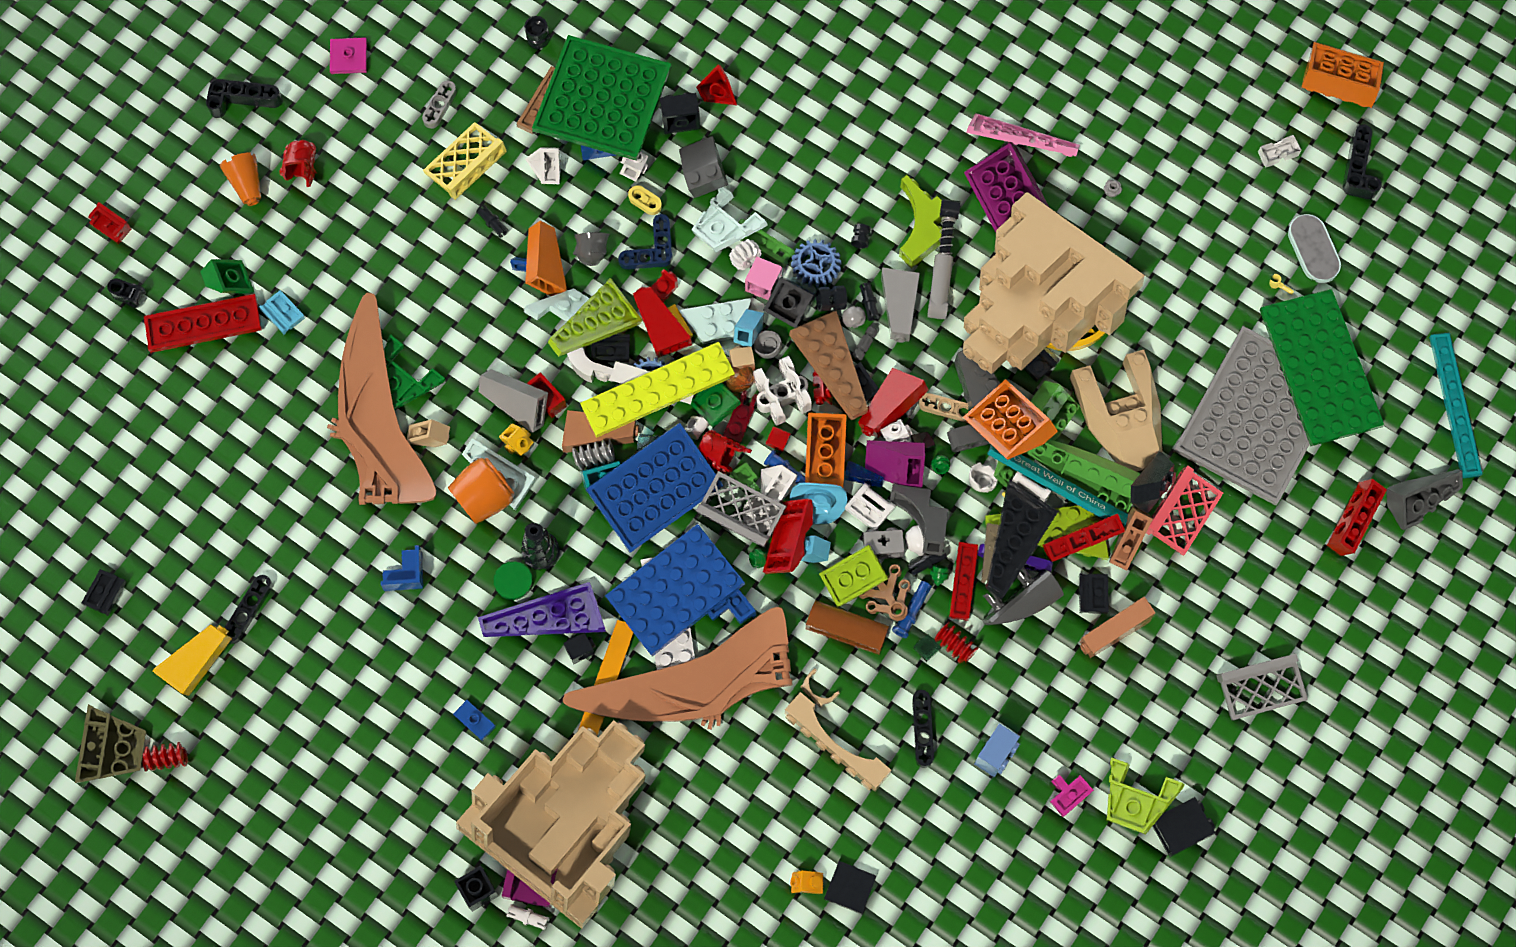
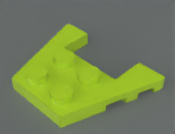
M1111 758L1107 820L1146 835L1181 792L1185 784L1166 777L1159 796H1155L1123 784L1130 765Z

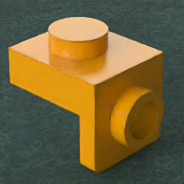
M803 870L793 872L790 880L791 892L823 894V873Z

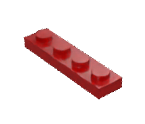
M959 542L949 614L951 619L969 621L978 544Z

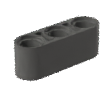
M971 425L955 428L947 432L952 452L990 444Z

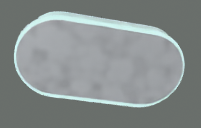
M1309 214L1296 217L1290 224L1288 237L1305 275L1311 280H1316L1318 283L1332 281L1340 271L1341 262L1324 223L1316 216Z

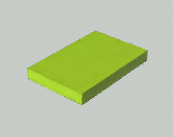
M867 545L819 573L837 608L889 579L871 545Z

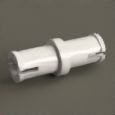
M513 904L508 908L507 912L509 913H507V917L522 921L526 926L530 924L542 930H545L548 926L549 917L536 914L531 909L525 910Z

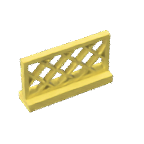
M474 122L434 159L423 172L456 200L507 151L502 140L496 139ZM475 130L480 132V137L470 138V134ZM483 141L492 142L488 147H483ZM479 142V148L470 149V143ZM461 143H467V149L457 150V147ZM470 153H479V156L475 159H470ZM466 154V160L457 161V155ZM454 155V161L444 162L447 156ZM457 165H466L463 171L457 172ZM453 166V172L444 173V167ZM441 167V173H431L434 168ZM445 177H453V180L448 185L444 183Z

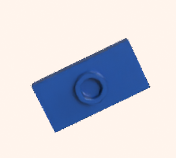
M468 700L453 713L481 741L496 727Z

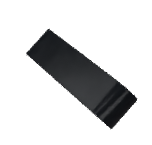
M215 79L210 83L206 106L213 117L220 118L225 115L228 103L277 108L282 105L283 98L278 87L274 85Z
M1366 124L1359 125L1351 138L1343 191L1350 196L1374 199L1381 189L1382 183L1377 177L1365 175L1372 138V129Z

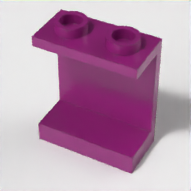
M507 869L502 891L503 899L551 908L552 905ZM557 869L551 876V884L555 882Z

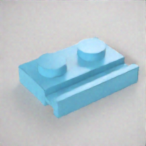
M281 290L269 298L264 305L259 306L260 310L283 335L305 319L304 315Z

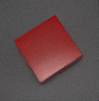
M773 426L766 445L783 452L791 433Z

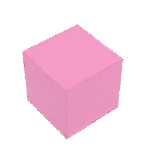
M756 257L745 279V291L769 300L780 277H782V267Z

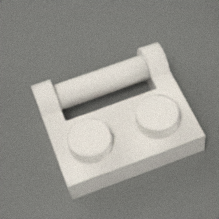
M1017 471L1012 481L1046 503L1051 490L1048 488L1044 489Z
M867 483L863 484L845 506L846 511L870 529H878L896 508L894 503H889L870 489V485ZM866 494L885 510L883 512L863 498V495Z

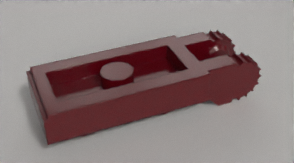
M743 390L739 399L741 404L733 410L723 433V436L741 444L755 412L754 408L758 396L754 394L750 406L744 405L748 396V391Z

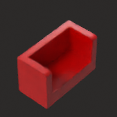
M541 372L526 383L548 392L546 412L551 418L567 407L565 398Z

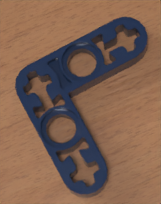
M659 214L653 219L655 248L622 251L618 256L621 268L665 267L672 262L670 222L666 215ZM661 220L664 223V231H660L659 221ZM663 236L668 241L665 244H660L657 242L658 238ZM665 249L666 260H662L661 250ZM642 255L650 256L648 262H642L640 258ZM625 257H629V263H625Z

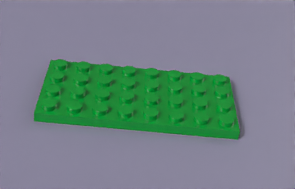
M1332 289L1260 308L1261 316L1310 447L1383 428V419Z

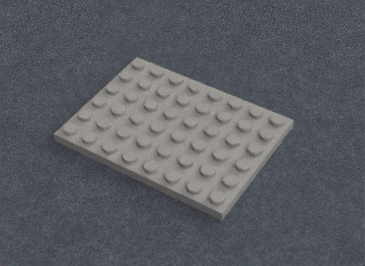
M1242 326L1173 451L1277 506L1310 444L1271 340Z

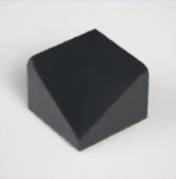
M928 432L910 436L914 443H925V453L935 450L936 445Z

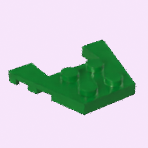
M390 334L384 348L393 407L394 410H397L443 384L446 380L432 368L418 382L399 367L392 359L404 348V345Z

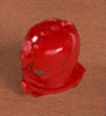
M306 140L293 141L285 147L286 150H284L280 175L286 181L292 179L293 176L303 177L306 179V186L311 187L316 173L313 165L316 146Z
M714 430L705 433L698 447L708 464H712L714 468L725 475L733 471L729 464L736 451L750 454L752 452L751 449L740 445L738 442H734L732 439H728L726 436H722Z

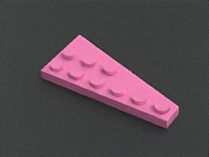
M977 113L972 118L966 132L1007 141L1013 145L1022 144L1055 151L1069 157L1076 156L1080 147L1079 144Z

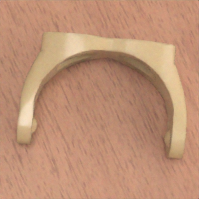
M814 668L805 678L801 689L808 696H811L812 700L819 707H822L836 699L840 692L837 691L829 698H821L813 694L809 687V679L817 672V669Z

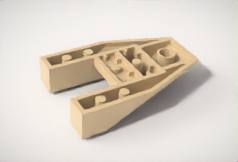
M1140 350L1127 354L1123 361V366L1135 395L1105 403L1090 365L1072 370L1069 379L1090 432L1115 463L1136 472L1143 471L1158 452H1162L1161 407L1145 351Z

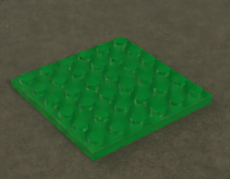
M568 35L533 123L532 131L637 161L672 65L668 62Z

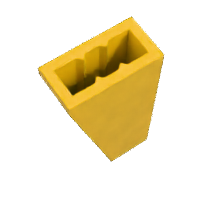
M209 625L156 666L153 672L181 694L189 696L232 638L227 635L229 631L221 625H218V627Z

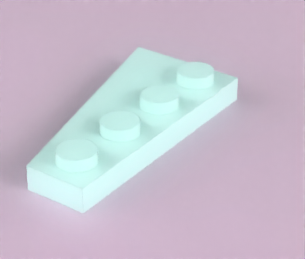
M473 438L462 453L470 463L479 458H488L495 468L506 478L505 481L514 491L513 501L509 505L516 511L536 478Z

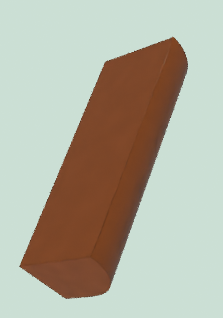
M815 600L805 629L880 655L889 625Z

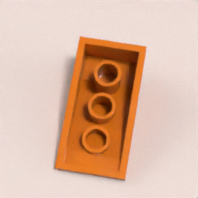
M808 413L805 483L833 484L844 487L846 414Z

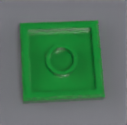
M721 382L697 393L689 405L714 428L736 409L741 402Z

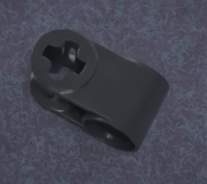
M118 278L111 279L107 284V289L113 299L134 308H139L142 295L147 292L146 289L137 284H131ZM121 287L118 292H114L116 288Z

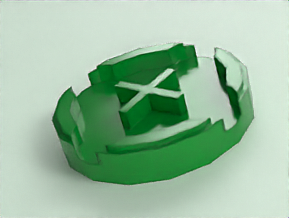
M517 561L507 562L496 570L494 586L502 598L518 600L525 597L531 590L533 578L530 570L524 564Z

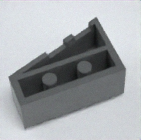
M962 350L957 353L954 363L960 384H962L964 398L968 403L969 412L992 392L1000 382L993 373L991 374L987 370L981 369L975 361L968 359Z

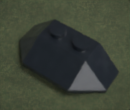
M1158 452L1131 485L1130 503L1136 505L1144 513H1149L1161 496L1168 491L1169 486L1175 482L1176 472H1174V464L1164 453Z

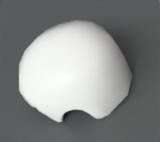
M977 463L971 467L969 483L974 490L988 493L996 488L998 480L993 476L995 470L991 465L983 466L981 463Z
M912 526L905 535L907 548L919 556L927 555V553H922L923 536L919 526Z

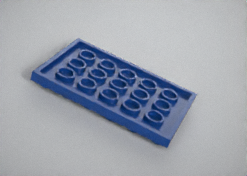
M678 423L585 490L628 552L631 553L702 502L716 474L681 423ZM720 480L717 483L718 490L723 487Z
M697 524L605 596L653 657L708 614L710 610L712 611L721 602L744 586L745 582Z

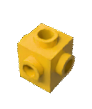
M511 424L499 436L505 443L504 448L512 455L515 453L522 456L528 452L530 446L534 443L529 438L531 435L525 428Z

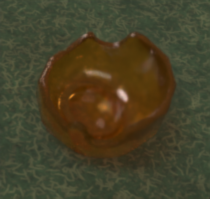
M749 366L739 369L738 377L731 375L730 379L726 381L727 387L734 392H743L751 388L754 384L752 368Z

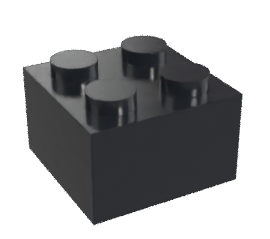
M686 92L682 95H666L660 98L664 134L700 129V114L696 93Z
M780 277L763 311L797 328L801 325L817 294L786 277Z

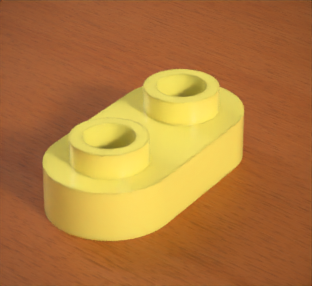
M633 186L629 190V201L649 215H656L661 211L662 203L660 198L642 186ZM639 195L641 198L636 199L635 196Z

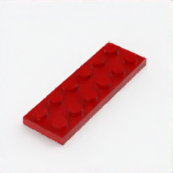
M255 294L144 316L147 344L150 353L262 331Z

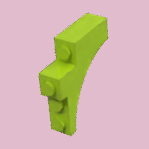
M906 175L901 179L900 187L911 202L915 224L910 237L900 248L899 257L912 269L940 246L939 238H941L940 230L942 227L938 224L942 222L940 217L942 200L938 196L931 200L930 195L926 191L923 192L919 188L918 183Z

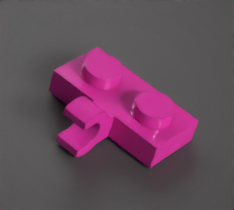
M1058 775L1051 782L1061 792L1050 803L1064 817L1094 790L1081 775L1069 785Z

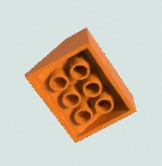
M1314 42L1301 88L1311 92L1322 93L1328 97L1339 98L1345 102H1353L1362 107L1372 108L1380 90L1384 62Z
M1006 379L963 416L1007 460L1045 444L1058 432L1051 420Z

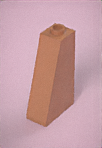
M567 410L562 449L565 453L572 452L573 447L579 451V447L582 445L584 450H587V444L594 448V442H597L600 447L602 440L608 445L609 439L613 446L633 443L635 436L639 434V425H636L635 420L596 438L584 412Z
M1144 596L1083 636L1080 641L1081 650L1085 655L1088 654L1090 658L1094 657L1148 624L1155 615V611Z

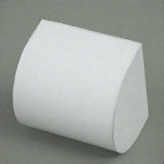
M692 416L684 426V429L692 439L698 440L709 423L703 417Z

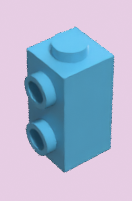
M746 309L735 325L734 343L752 347L758 334L763 329L764 313Z

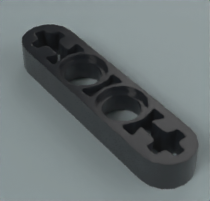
M259 575L254 579L224 627L229 632L234 631L236 634L235 637H231L232 639L229 644H236L240 641L272 590L273 583L268 576ZM265 580H266L267 586H266V587H264V586L261 587V586L259 585V583H260V582H265ZM252 596L258 598V602L254 606L248 605V599ZM246 613L247 620L242 623L238 622V615ZM233 623H235L237 626L241 627V629H239L238 627L236 628V627L233 625Z
M918 690L912 697L915 760L918 766L927 768L931 766L934 760L931 700L927 691ZM919 695H923V698L927 700L923 703V709L916 711V708L920 709V702L916 701V699H918ZM925 714L928 717L927 723H918L917 716ZM922 733L927 734L929 737V741L925 744L918 741V736ZM918 747H930V750L926 749V756L930 757L927 763H923V760L919 759V757H922L923 750H918Z

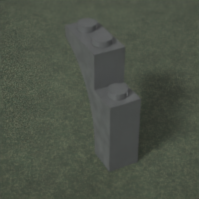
M893 484L890 503L892 502L902 508L918 524L923 536L922 553L942 556L948 509L929 506L930 489Z

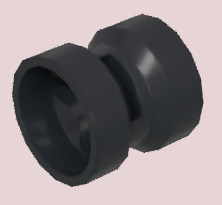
M855 224L851 245L861 249L868 248L870 241L868 237L871 235L872 228L865 224Z

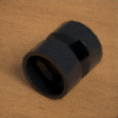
M540 16L528 18L524 25L527 43L534 49L544 48L550 40L546 20Z
M833 286L832 289L829 287L817 288L816 304L819 312L830 311L831 308L834 310H845L847 308V293L844 286Z

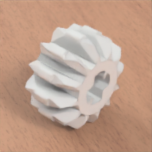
M747 239L736 245L731 250L732 252L729 257L734 267L738 270H745L750 268L756 257H760L762 253L756 242Z

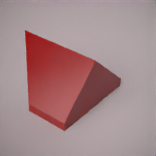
M718 64L696 88L704 102L737 106L729 79L721 65Z

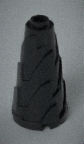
M528 524L524 529L525 533L522 540V558L532 569L547 570L557 563L561 552L560 545L557 539L540 524Z

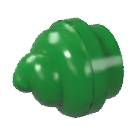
M937 455L931 463L932 469L937 474L947 473L951 465L949 458L943 455Z
M755 549L753 552H750L749 561L751 566L756 568L764 567L767 553L761 549Z
M939 565L933 566V569L930 570V575L935 585L939 586L949 579V568Z

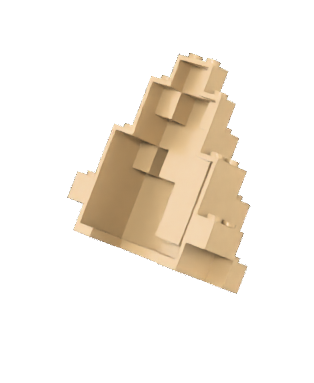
M1026 192L1012 205L1011 217L996 230L994 250L996 254L981 267L979 304L964 317V328L971 336L963 343V353L968 359L975 361L981 369L987 370L992 374L1006 360L1011 366L1023 370L1050 343L1055 348L1066 353L1094 325L1100 331L1110 336L1124 322L1128 300L1143 286L1145 275Z
M614 720L599 738L592 729H586L582 726L552 761H550V757L546 753L535 749L504 785H502L503 782L495 775L492 777L487 773L472 790V805L456 822V829L582 929L598 910V904L614 886L616 874L609 864L613 861L614 853L629 837L630 820L622 813L628 807L629 799L645 781L646 775L644 770L638 765H633L644 752V741L638 735L633 736L628 732V728L624 724L617 723ZM557 869L555 882L551 884V876Z

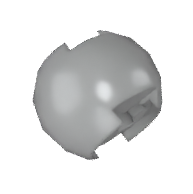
M852 306L843 312L842 319L846 327L857 328L865 323L866 316L861 307Z

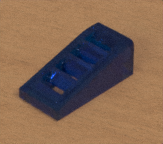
M851 461L847 463L846 481L861 484L867 483L876 487L883 486L884 477Z

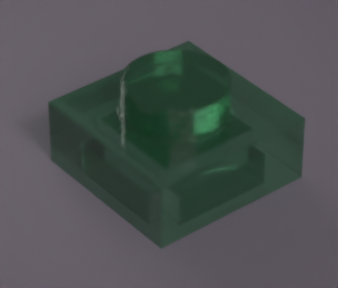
M927 634L913 649L928 662L941 650V647Z

